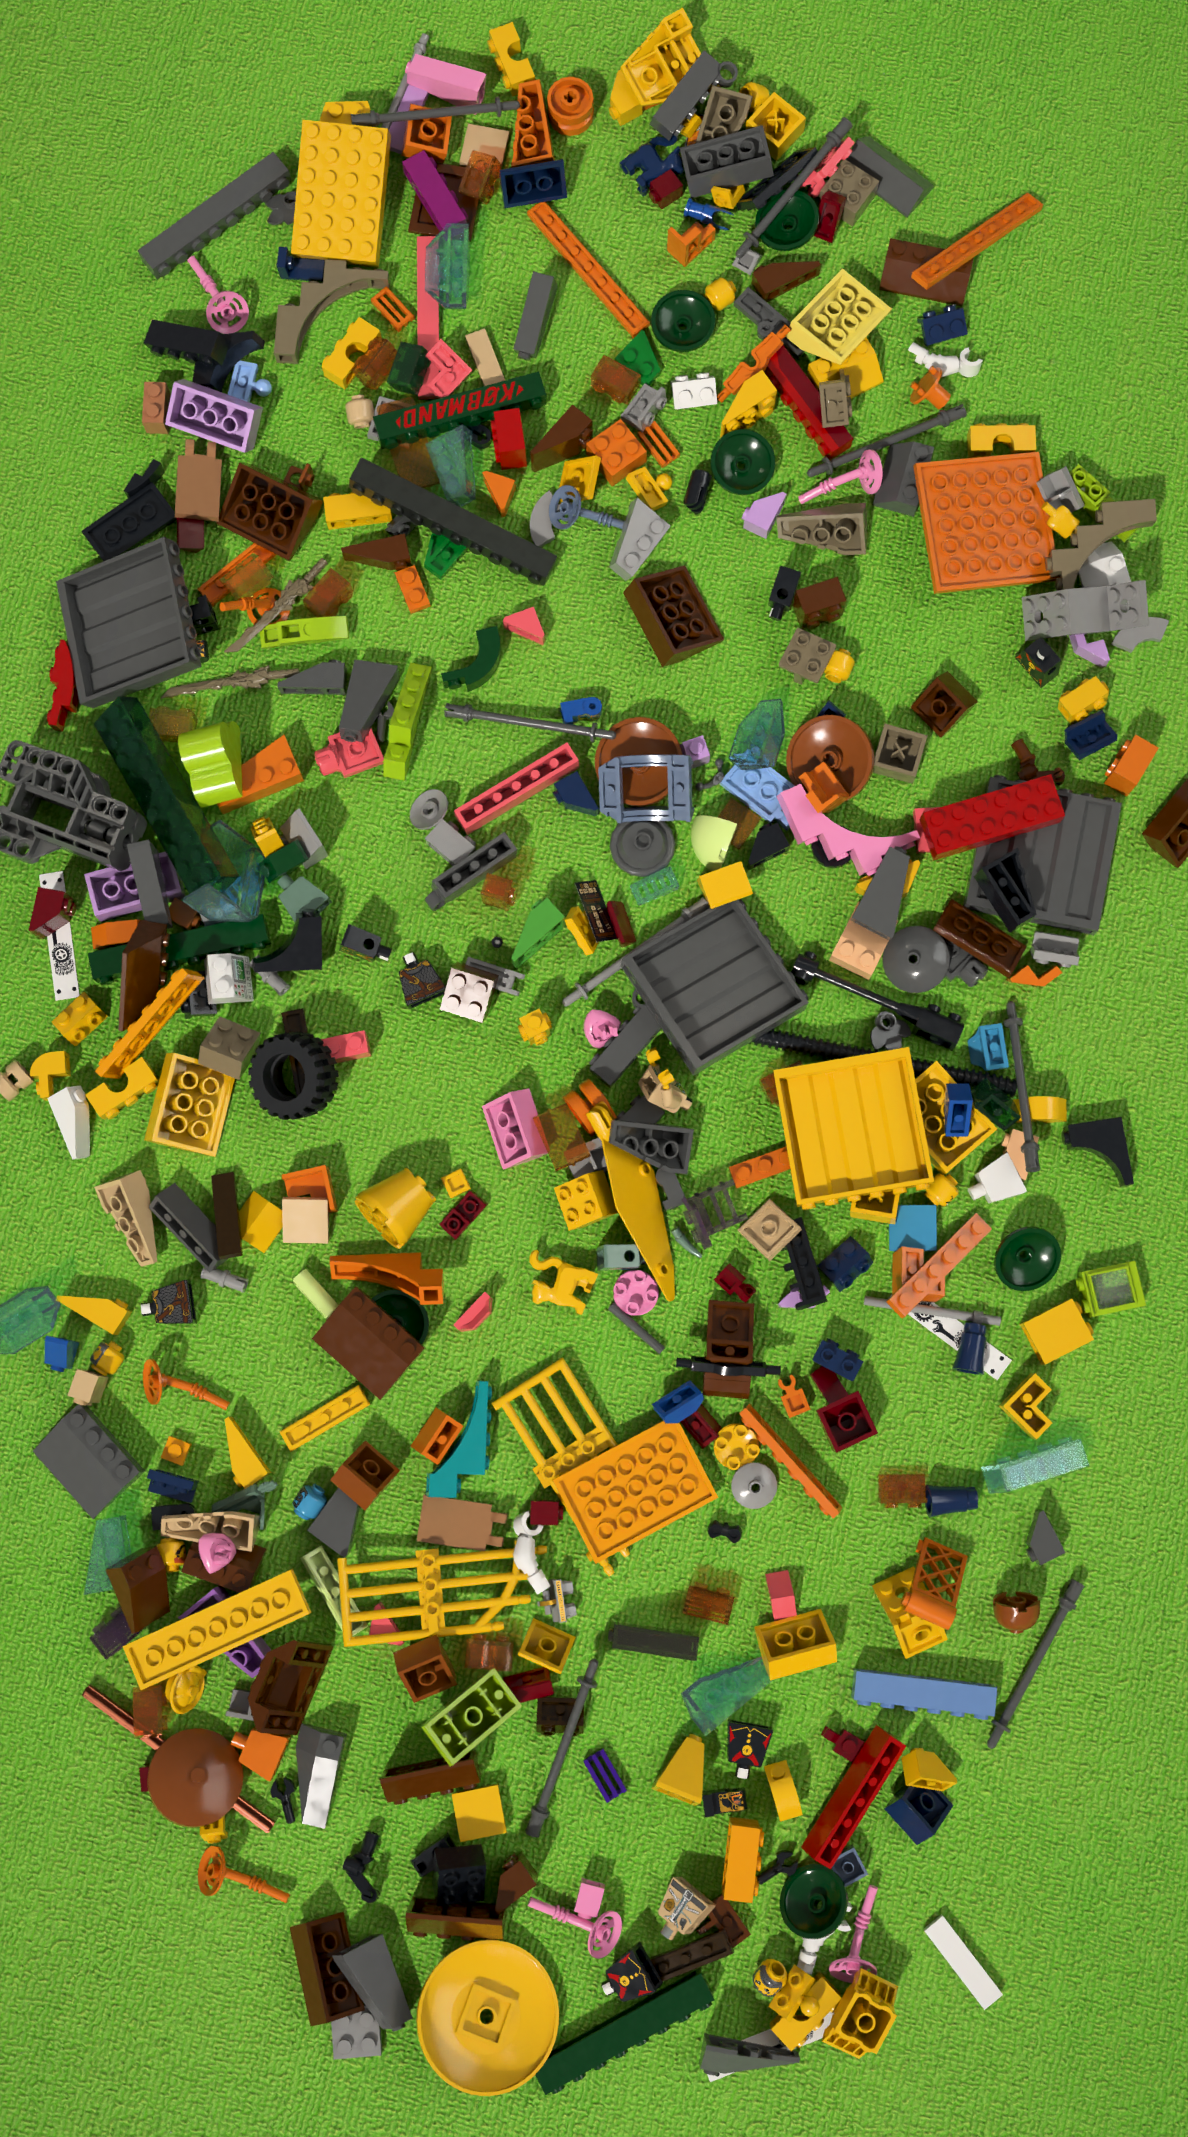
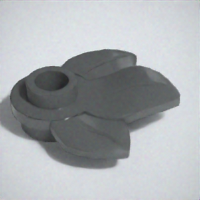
M290 191L285 195L278 194L265 202V205L273 210L267 220L269 224L279 225L285 222L287 225H290L294 222L296 192Z
M884 1011L875 1018V1027L870 1034L871 1044L875 1050L883 1046L887 1051L899 1049L902 1047V1038L910 1036L911 1031L905 1021L896 1019L894 1014ZM882 1020L887 1022V1027L883 1024Z

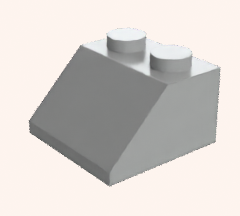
M300 808L297 809L280 827L283 833L280 838L285 846L295 840H299L309 858L303 863L305 869H308L326 858L328 854Z

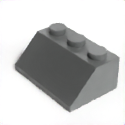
M914 441L890 445L883 467L882 483L875 494L872 505L914 517L919 499L913 466L915 463L930 462L934 447Z

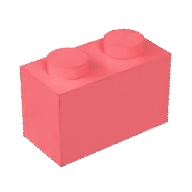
M364 1030L321 1039L324 1042L323 1046L330 1048L332 1051L330 1056L331 1058L335 1057L337 1063L371 1056L368 1036Z

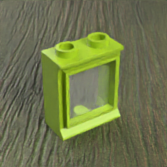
M1136 1261L1077 1273L1076 1286L1083 1296L1081 1307L1083 1313L1087 1314L1088 1318L1146 1306Z

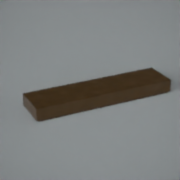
M303 1008L281 1013L285 1033H308ZM289 1055L296 1095L298 1096L305 1084V1074L300 1062L295 1057Z
M234 1172L212 1175L219 1258L222 1260L243 1256Z
M724 1928L653 1956L650 1960L661 1980L665 1981L734 1953V1949Z

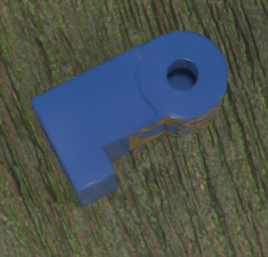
M588 697L560 703L563 723L573 725L575 721L584 719L590 721L597 720L602 712L601 701L595 697Z

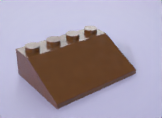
M239 462L221 509L219 522L216 524L291 561L316 521L323 500L252 464Z
M685 565L635 578L623 592L662 667L679 663L724 640Z
M140 920L122 953L118 1031H125L130 1024L137 1021L142 1016V1010L148 1004L153 1003L157 998V992L166 985L168 973L164 972V969L169 959L166 947H168L170 942L167 924Z
M356 1286L312 1338L379 1400L385 1396L426 1349L419 1340L362 1289Z
M412 1897L405 1917L407 1931L413 1932V1935L418 1937H425L428 1933L437 1934V1937L442 1939H449L452 1935L460 1936V1939L472 1941L475 1937L484 1938V1940H503L506 1909L497 1914L495 1911L496 1904L470 1902L437 1906L435 1899Z

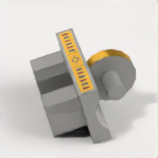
M549 1579L547 1580L550 1584L549 1590L542 1592L543 1600L537 1601V1606H544L545 1615L552 1614L553 1622H567L568 1618L577 1615L574 1603L564 1604L563 1595L573 1593L572 1581Z

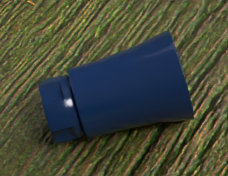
M976 1323L964 1324L957 1356L952 1367L953 1370L984 1375V1354L987 1339L985 1337L986 1326Z
M925 1486V1507L929 1518L955 1512H966L967 1510L978 1508V1494L975 1487Z

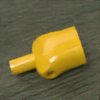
M1045 502L1041 507L1050 516L1047 525L1064 539L1068 538L1080 523L1064 505H1060L1055 509L1049 502Z

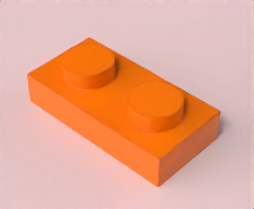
M415 565L394 572L410 614L431 607Z

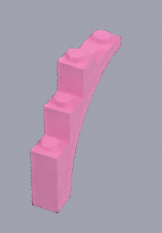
M801 784L785 790L776 796L798 845L805 842L807 846L818 841L819 838L828 860L836 858L839 861L850 854L859 876L865 873L867 876L875 874L883 860L882 857L884 858L889 847L894 848L898 846L907 850L914 847V842L920 839L917 830L891 837L865 836L849 831L835 824L824 814L817 813L805 796L806 792Z

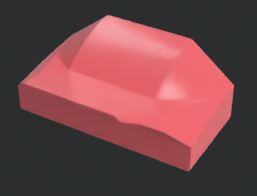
M484 1292L454 1323V1326L460 1332L476 1330L491 1314L493 1299Z

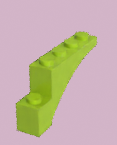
M410 662L389 724V744L383 761L384 777L405 781L410 766L418 720L432 673L431 666Z

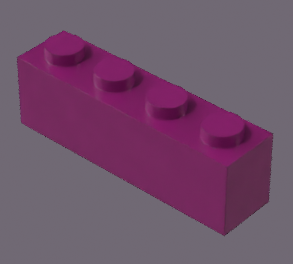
M425 150L402 161L406 178L444 240L447 241L467 230L466 220H468V215L463 207L459 208L458 200L453 190H448L444 175L437 172V165L433 157H428Z

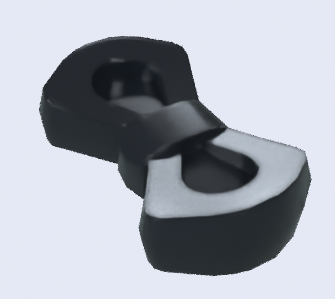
M714 1520L710 1522L707 1528L710 1538L726 1536L732 1543H737L742 1537V1529L739 1525L729 1526L727 1522L721 1524Z

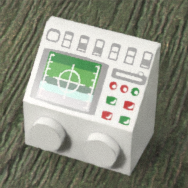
M231 953L206 956L204 967L208 1004L254 1001L249 957Z

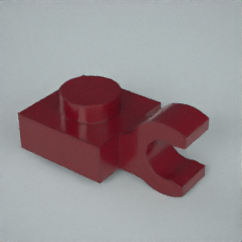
M730 1263L714 1279L729 1295L735 1292L745 1303L756 1292L752 1285L743 1283L746 1278Z
M825 1726L821 1733L824 1738L835 1743L832 1747L834 1752L852 1763L865 1743L862 1739L844 1728L838 1734Z

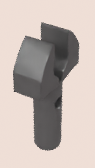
M389 701L387 711L384 715L380 712L377 717L376 740L379 743L385 741L387 720L392 718L394 708Z

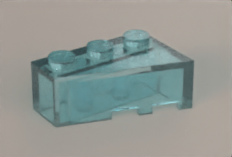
M463 424L425 444L447 501L459 507L476 499L475 477L472 467V459H474L471 447L472 431Z
M126 1515L96 1521L84 1595L114 1590L105 1569L131 1555Z

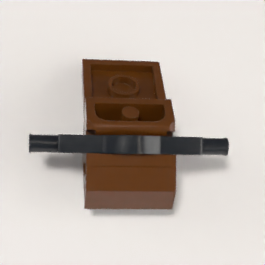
M709 1300L704 1357L691 1356V1359L678 1357L676 1359V1367L690 1368L691 1371L703 1372L702 1394L705 1396L748 1399L751 1376L765 1377L766 1374L780 1376L781 1366L766 1365V1362L753 1361L754 1303Z

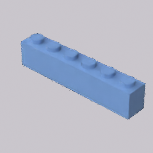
M854 1668L851 1697L857 1700L859 1705L871 1706V1702L880 1703V1707L894 1709V1705L904 1706V1710L918 1711V1708H927V1712L933 1714H941V1710L951 1711L950 1715L964 1717L965 1713L974 1714V1718L988 1720V1716L995 1717L997 1687L991 1684Z

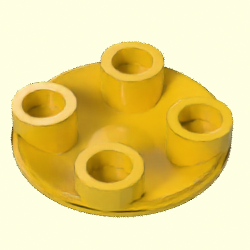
M734 1423L723 1427L718 1432L719 1437L714 1440L713 1448L717 1460L731 1470H738L741 1466L752 1463L760 1452L759 1441L755 1432L744 1424Z

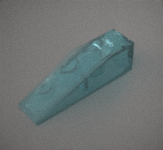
M761 1656L735 1667L699 1678L683 1691L681 1695L690 1717L706 1737L773 1680L770 1681Z

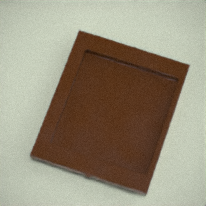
M436 163V170L439 174L442 173L444 175L448 190H453L459 208L463 207L468 215V220H466L467 230L451 239L471 242L483 186L484 170ZM415 193L408 232L443 238Z

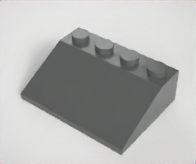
M78 1404L33 1450L35 1455L92 1519H95L145 1472L87 1405Z

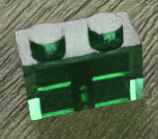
M400 342L387 383L396 391L418 396L424 382L426 370L431 363L426 357L428 351L420 345Z
M987 1078L971 1090L975 1108L1003 1131L1007 1130L1021 1118L1015 1102Z

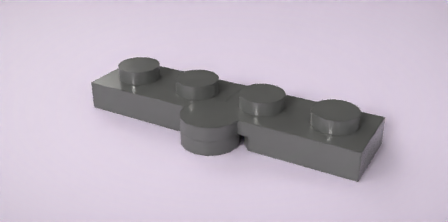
M749 287L734 301V307L758 326L757 335L761 340H764L771 332L776 334L784 324L788 328L790 326V321ZM786 337L781 340L787 351L796 359L805 352Z

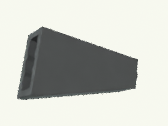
M533 271L514 345V351L518 354L519 358L530 360L531 357L537 358L558 289L553 276Z
M354 660L339 724L341 739L348 742L364 741L399 681L398 665Z
M150 840L127 844L144 920L167 924V929L173 928L158 850Z
M898 846L894 848L889 847L851 918V921L889 941L895 933L910 856L906 855L907 851Z
M372 1934L332 1955L335 1963L382 2029H392L394 2032L406 2026L405 2022L412 2019V2015L383 1934Z

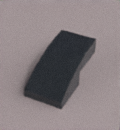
M153 459L143 476L134 473L124 489L128 499L153 482L155 485L165 472L160 462Z

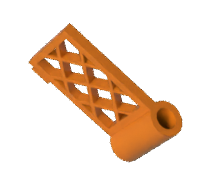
M925 1537L924 1540L919 1539L915 1552L919 1553L910 1591H905L901 1604L904 1605L903 1611L949 1630L957 1612L956 1604L968 1556ZM927 1547L935 1550L938 1556L931 1557ZM948 1558L960 1561V1565L953 1567ZM942 1560L947 1569L940 1571L935 1562ZM929 1564L934 1573L927 1575L922 1566ZM951 1574L955 1583L949 1584L944 1575ZM938 1578L942 1587L936 1588L931 1579ZM925 1582L929 1590L925 1591L918 1588V1583ZM946 1591L951 1598V1602L943 1599L939 1593Z

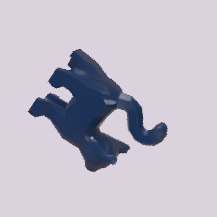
M675 135L670 141L663 137H655L648 143L640 145L635 153L629 154L619 162L620 168L625 175L629 174L632 176L638 167L643 171V174L639 175L636 179L639 185L637 190L642 197L647 195L650 182L671 169L674 174L678 175L683 173V161L679 155V146L665 160H662L655 150L657 145L665 147L673 145L678 139Z

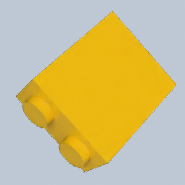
M1068 1299L1020 1323L1041 1365H1046L1094 1340L1092 1337L1094 1331L1091 1325L1083 1320L1081 1316L1083 1311L1077 1301L1074 1302L1073 1299Z

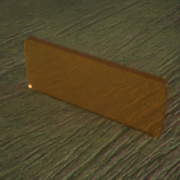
M407 397L382 404L377 407V413L380 415L415 405L412 397ZM427 437L419 439L415 443H403L394 449H390L398 476L421 488L440 483V476Z

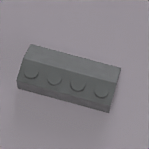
M763 125L680 148L691 198L711 193L713 186L728 189L774 176Z

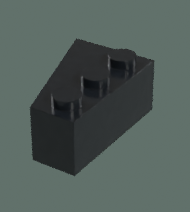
M1018 848L981 868L974 876L1010 933L1025 925L1037 915L1030 889L1026 885L1025 871L1021 867Z

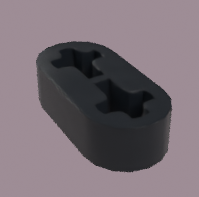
M481 424L474 427L467 426V429L462 431L459 429L455 432L457 437L479 449L489 447L492 442L490 430ZM485 434L486 440L482 439L479 441L478 436Z

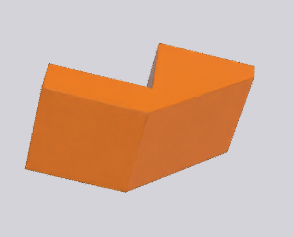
M140 920L105 922L91 927L93 949L101 950L113 945L121 946L128 944Z
M1024 965L1007 980L1011 983L1044 987L1062 974L1058 966H1052L1037 978L1028 965Z

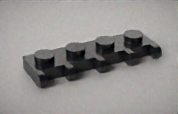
M802 1217L793 1220L802 1230L781 1250H788L791 1263L783 1266L784 1271L794 1270L797 1283L789 1286L790 1291L800 1290L803 1300L795 1304L796 1310H803L828 1302Z

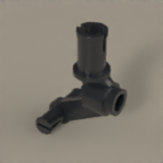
M366 1831L360 1851H357L352 1857H346L343 1870L346 1871L361 1892L362 1900L367 1903H373L379 1899L380 1892L373 1888L363 1874L366 1865L374 1860L373 1853L380 1835Z

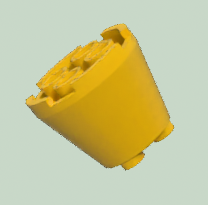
M405 1168L361 1191L355 1197L356 1200L354 1202L369 1224L372 1223L380 1233H383L381 1236L389 1244L400 1249L408 1242L432 1204L436 1201V1198L431 1192L426 1191L424 1188L426 1183L420 1176L414 1177L412 1172Z

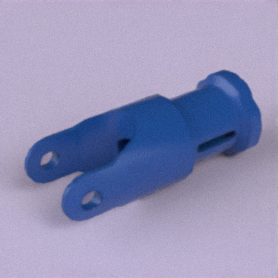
M689 198L683 217L687 218L690 216L699 219L700 223L706 225L710 223L715 228L729 230L728 228L716 225L713 222V216L716 212H724L733 216L734 214L707 203L703 205L694 202L692 198Z

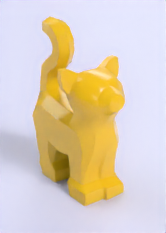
M533 1250L529 1256V1262L533 1268L546 1270L551 1266H555L558 1271L553 1287H550L543 1281H532L534 1285L532 1301L535 1304L550 1301L558 1306L573 1307L577 1314L582 1315L586 1305L579 1298L575 1297L573 1292L576 1286H581L585 1292L590 1293L598 1274L586 1268L570 1265L558 1257L551 1256L543 1261H539V1251Z

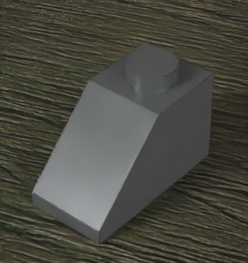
M1036 1510L1026 1540L1028 1546L1026 1553L1031 1562L1035 1561L1036 1564L1043 1565L1066 1552L1044 1510Z

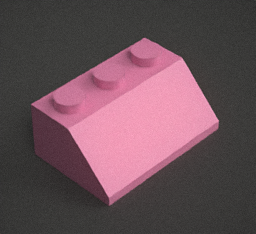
M530 1089L509 1092L482 1106L503 1170L537 1159L551 1152Z

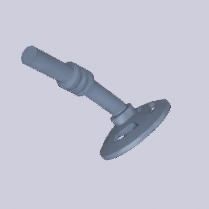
M570 485L560 487L550 501V521L558 529L570 528L576 522L578 516L597 521L599 525L602 523L603 526L607 524V527L613 526L622 529L625 522L624 520L614 518L612 514L609 516L608 513L604 515V512L598 513L581 508L580 494L575 487ZM567 492H573L575 494V497L572 495H567ZM561 498L563 501L559 507L560 512H557V505ZM561 519V520L566 521V522H568V523H567V524H562V523H560L559 520Z

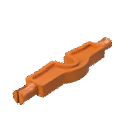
M786 324L776 334L771 332L751 351V355L756 360L754 367H750L744 361L740 362L733 373L723 382L725 388L717 395V399L721 403L731 393L736 395L744 381L761 370L765 371L769 359L783 346L784 343L781 340L791 331Z

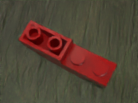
M61 639L59 646L55 649L56 659L54 667H51L49 673L50 681L57 689L53 691L52 709L48 711L47 721L48 725L55 731L63 732L68 711L77 713L79 697L69 645L65 640Z

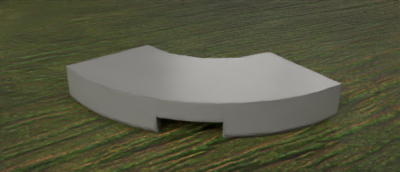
M550 490L537 501L530 518L531 538L533 544L540 548L555 539L549 517V505L553 496ZM558 503V505H557V512H560V510H559V507H560L559 503Z
M1149 617V626L1120 630L1111 645L1131 653L1142 642H1160L1169 620Z

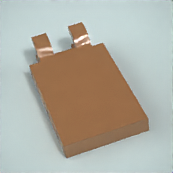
M186 439L185 456L178 455L175 517L219 522L222 460L215 459L216 442L208 441L207 455L194 454V440Z
M424 1494L417 1541L486 1551L487 1545L502 1547L504 1537L491 1535L493 1522L505 1524L508 1514L493 1512V1504L454 1498L427 1497Z

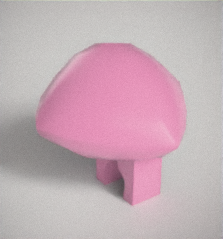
M592 1009L586 1014L584 1020V1034L593 1047L600 1049L611 1037L618 1036L617 1031L621 1021L607 1012Z
M203 1534L198 1540V1551L201 1560L210 1574L226 1566L236 1554L235 1544L224 1534Z

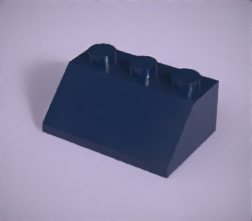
M563 159L499 170L500 187L505 208L567 198Z

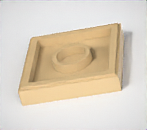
M468 124L459 161L460 166L499 173V170H502L510 135L509 131Z
M282 1198L283 1243H329L328 1198Z
M769 1199L738 1229V1232L765 1258L771 1261L802 1229Z

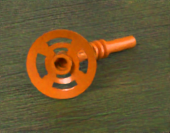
M264 588L255 592L251 597L221 602L219 608L221 611L247 610L250 621L255 625L259 620L254 617L252 610L257 608L261 616L265 611H270L275 606L274 602L276 600L274 598L276 595L280 597L281 591L274 588ZM268 593V595L261 596L259 599H256L260 595ZM290 610L282 611L280 613L281 617L277 621L269 624H276V622L279 621H287L290 615Z
M154 1359L146 1360L143 1368V1385L150 1404H158L162 1396L163 1387L169 1385L188 1391L191 1396L199 1397V1400L204 1399L224 1410L228 1409L230 1402L207 1391L208 1388L205 1387L203 1389V1386H198L197 1382L193 1384L165 1375L164 1373L161 1374L160 1368ZM153 1367V1368H154V1371H153L152 1375H150V1374H151V1368Z
M218 1846L207 1848L200 1860L198 1884L205 1896L215 1895L225 1877L249 1886L250 1890L253 1888L254 1892L258 1890L259 1894L265 1893L284 1903H287L290 1898L289 1893L267 1884L265 1879L262 1881V1878L259 1877L257 1879L256 1875L252 1877L227 1868L225 1866L224 1853ZM212 1857L213 1861L208 1865V1862ZM207 1880H208L209 1885L213 1886L212 1889L209 1888V1886H208V1884H207Z

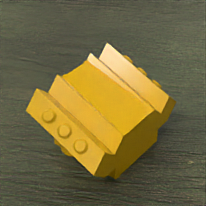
M861 1968L855 1973L853 1983L846 1989L836 2007L830 2025L824 2030L822 2042L858 2059L867 2052L877 2054L897 2017L894 2003L898 1986Z

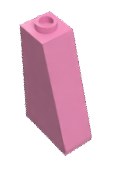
M415 54L413 60H409L406 65L405 73L407 74L408 84L425 90L429 94L455 106L481 104L484 99L486 74L419 54Z

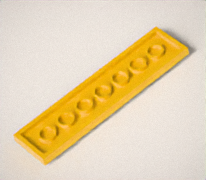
M291 1569L122 1647L140 1690H143L310 1614L311 1610L294 1570Z

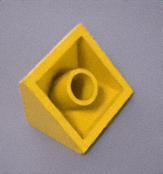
M742 861L706 873L697 879L698 885L711 909L753 894Z
M253 1191L239 1211L241 1238L261 1252L266 1253L283 1228L282 1210Z
M533 1618L518 1655L561 1674L576 1637Z

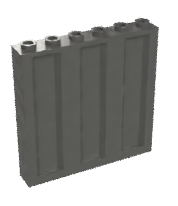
M162 537L56 581L81 705L96 708L202 667L200 661L201 653L196 641L197 633L192 621L193 613L187 597L188 589L185 586L183 577L184 569L179 557L180 549L176 542Z
M995 775L987 781L985 794L1026 781H1010L1004 776ZM1069 789L1057 790L1065 813V817L1060 823L974 849L963 906L971 911L999 916L974 876L981 868L1018 848L1021 867L1025 871L1026 885L1030 889L1037 914L1029 922L1095 935L1099 930L1122 803L1116 802L1115 799L1109 797L1099 799L1094 798V795L1089 793H1081L1079 795L1072 793Z
M741 899L713 909H707L623 957L620 967L693 1076L801 1013L809 1003L807 994L803 989H799L795 983L794 975L783 966L781 956L773 951L770 940L759 931L757 921L746 912V906Z

